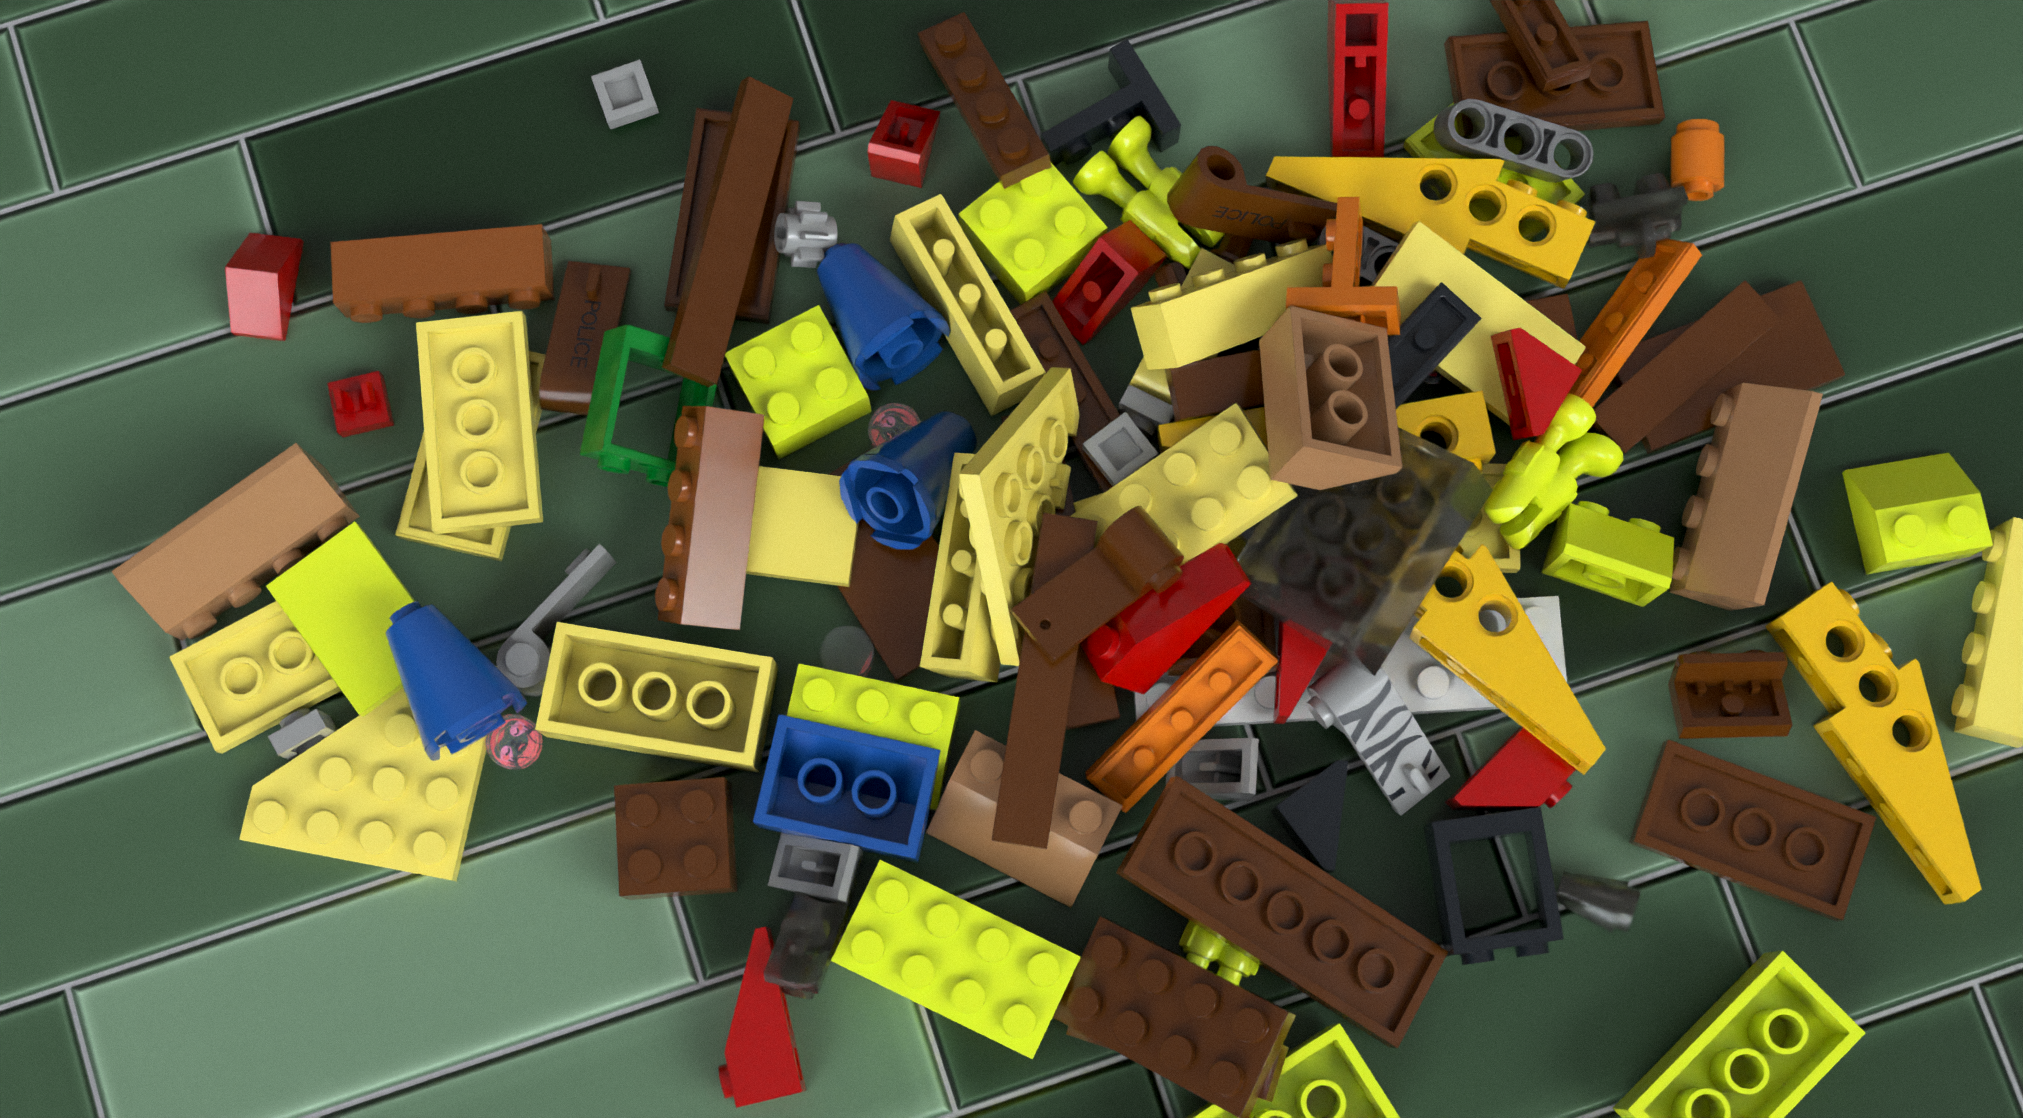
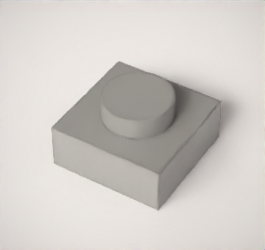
M640 59L591 76L610 130L659 113Z
M1130 384L1119 402V415L1126 412L1147 438H1151L1153 434H1158V425L1173 423L1175 418L1171 404Z
M1126 412L1084 442L1082 446L1083 450L1112 487L1156 458L1159 454Z
M304 708L282 719L279 723L281 729L269 735L268 738L278 756L292 760L338 729L330 715L318 709L310 711L309 708Z

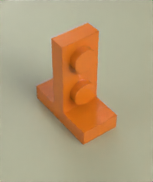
M1338 197L1336 219H1327L1326 248L1327 251H1334L1333 263H1324L1323 287H1287L1286 309L1289 306H1295L1387 328V335H1400L1401 313L1397 286L1360 287L1364 229L1360 198Z

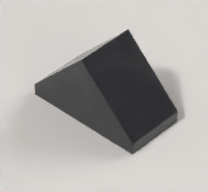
M1342 760L1335 761L1271 810L1272 814L1307 860L1328 874L1334 872L1336 866L1348 761Z

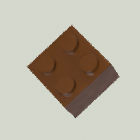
M725 777L614 785L620 897L636 900L738 892L732 784Z

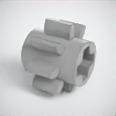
M796 201L795 208H788L787 213H780L777 217L774 229L776 249L779 253H784L785 256L791 257L792 267L816 268L817 261H822L824 253L837 244V224L834 217L828 216L827 212H821L820 202Z

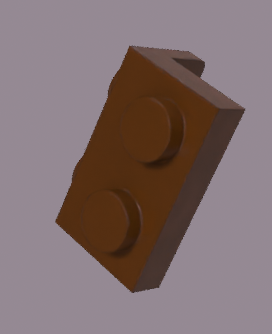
M1749 650L1743 653L1696 651L1690 654L1679 655L1668 683L1679 739L1788 736L1792 727V720L1782 682V677L1788 665L1786 653Z

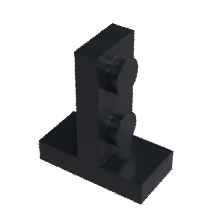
M1128 39L1109 50L1108 69L1119 85L1120 90L1041 133V141L1049 153L1050 161L1054 166L1063 161L1066 165H1070L1081 160L1092 150L1091 145L1107 136L1114 140L1118 133L1137 116L1143 117L1150 124L1152 129L1151 138L1160 152L1178 143L1181 123Z

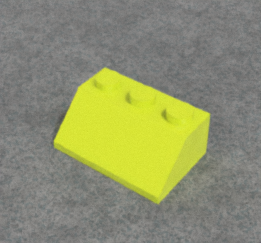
M798 664L787 716L940 750L930 808L932 810L937 809L960 712V698Z

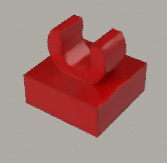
M380 371L327 383L337 433L342 438L394 426L385 379Z

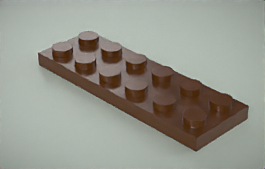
M1178 776L1170 777L1116 872L1389 1048L1399 1047L1448 954V951Z

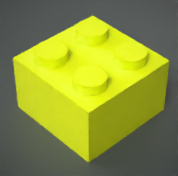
M1052 163L1051 168L1027 177L1004 189L999 181L958 213L959 225L975 252L1020 305L1044 291L1048 293L1071 275L1097 240L1107 233L1108 229Z
M820 305L725 353L728 365L753 413L765 415L763 432L778 460L872 412L869 396Z

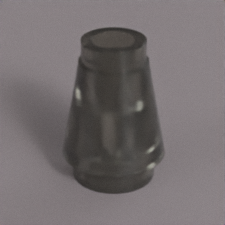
M1563 871L1556 897L1558 904L1564 905L1565 908L1610 933L1613 932L1614 928L1628 932L1638 903L1640 890L1628 887L1629 881L1578 873L1572 874Z

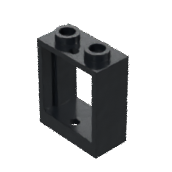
M1541 807L1435 821L1424 826L1443 947L1448 951L1447 956L1460 955L1462 965L1495 961L1493 950L1515 947L1516 958L1550 953L1548 942L1564 939ZM1525 835L1541 928L1465 939L1450 845Z

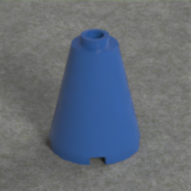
M836 244L824 253V259L817 269V275L848 359L864 388L873 391L881 390L877 382L889 378L892 379L895 385L901 384L924 370L938 357L943 349L938 340L942 333L947 337L950 334L948 323L940 312L859 244Z
M939 412L854 458L839 480L841 499L851 518L856 523L863 518L875 530L870 536L881 544L895 549H915L920 546L922 542L933 534L945 510L954 453L973 454L976 449L977 440L972 426L965 418L955 413Z
M418 601L402 607L390 616L389 619L393 625L387 629L385 634L424 750L430 760L436 761L440 759L441 747L447 746L450 753L454 754L477 742L506 723L500 713L512 705L518 713L527 704L522 692L433 604L422 607Z

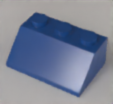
M779 714L753 823L763 829L851 844L860 847L862 851L918 863L930 813L941 751Z

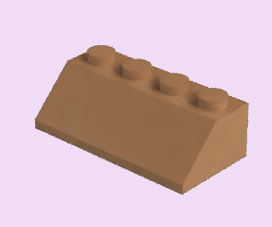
M1741 383L1727 389L1725 394L1721 393L1718 396L1711 413V424L1716 425L1711 445L1706 444L1697 462L1696 474L1702 476L1697 495H1692L1689 498L1682 516V526L1687 527L1682 547L1678 546L1673 553V580L1670 593L1729 611L1765 604L1823 394L1808 390Z
M295 443L112 570V573L165 633L182 641L187 637L195 639L204 635L216 625L217 620L215 618L231 606L238 608L254 600L262 591L261 585L277 574L280 576L305 558L308 552L321 543L324 544L360 516L325 466Z

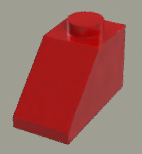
M1129 220L1102 235L1052 302L1071 334L1081 344L1085 345L1142 290L1168 255Z
M1521 726L1445 803L1452 810L1515 811L1537 808L1543 803L1551 809L1572 789L1573 785L1567 781V778L1576 769Z

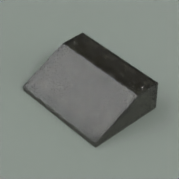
M1399 427L1402 469L1395 474L1323 490L1291 484L1298 496L1262 519L1236 559L1252 583L1240 596L1329 652L1373 676L1377 674L1493 491L1473 462Z

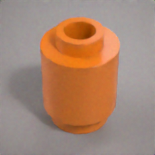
M1708 119L1686 120L1676 126V134L1671 138V189L1681 193V197L1685 200H1708L1714 196V192L1724 187L1725 138L1723 134L1719 133V124L1715 121Z

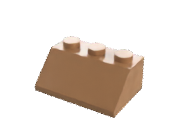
M1289 306L1259 340L1271 480L1323 490L1397 473L1402 469L1387 328Z
M975 730L946 786L926 834L1072 908L1122 809V805L1059 773L1047 850L992 841L1006 746Z

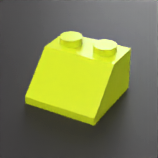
M1950 453L1848 469L1842 472L1866 575L1967 558L1993 545L1981 493Z
M1579 501L1577 505L1570 503L1557 520L1541 573L1644 607L1669 589L1673 573L1674 537L1660 533L1661 527L1647 520L1631 518L1629 522L1608 516L1609 510L1606 507L1593 502Z

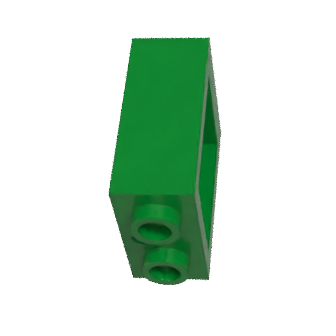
M626 324L604 332L580 455L598 460L597 468L617 474H629L631 469L645 473V481L650 484L668 487L669 478L676 466L678 447L674 441V430L677 420L682 415V406L713 407L717 384L706 387L662 368L670 337ZM628 360L683 377L667 459L611 443Z

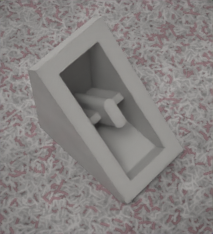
M1259 739L1199 740L1167 772L1166 784L1170 777L1178 776L1212 799L1249 802L1256 794Z
M781 833L768 886L850 906L863 851L860 847L851 844Z

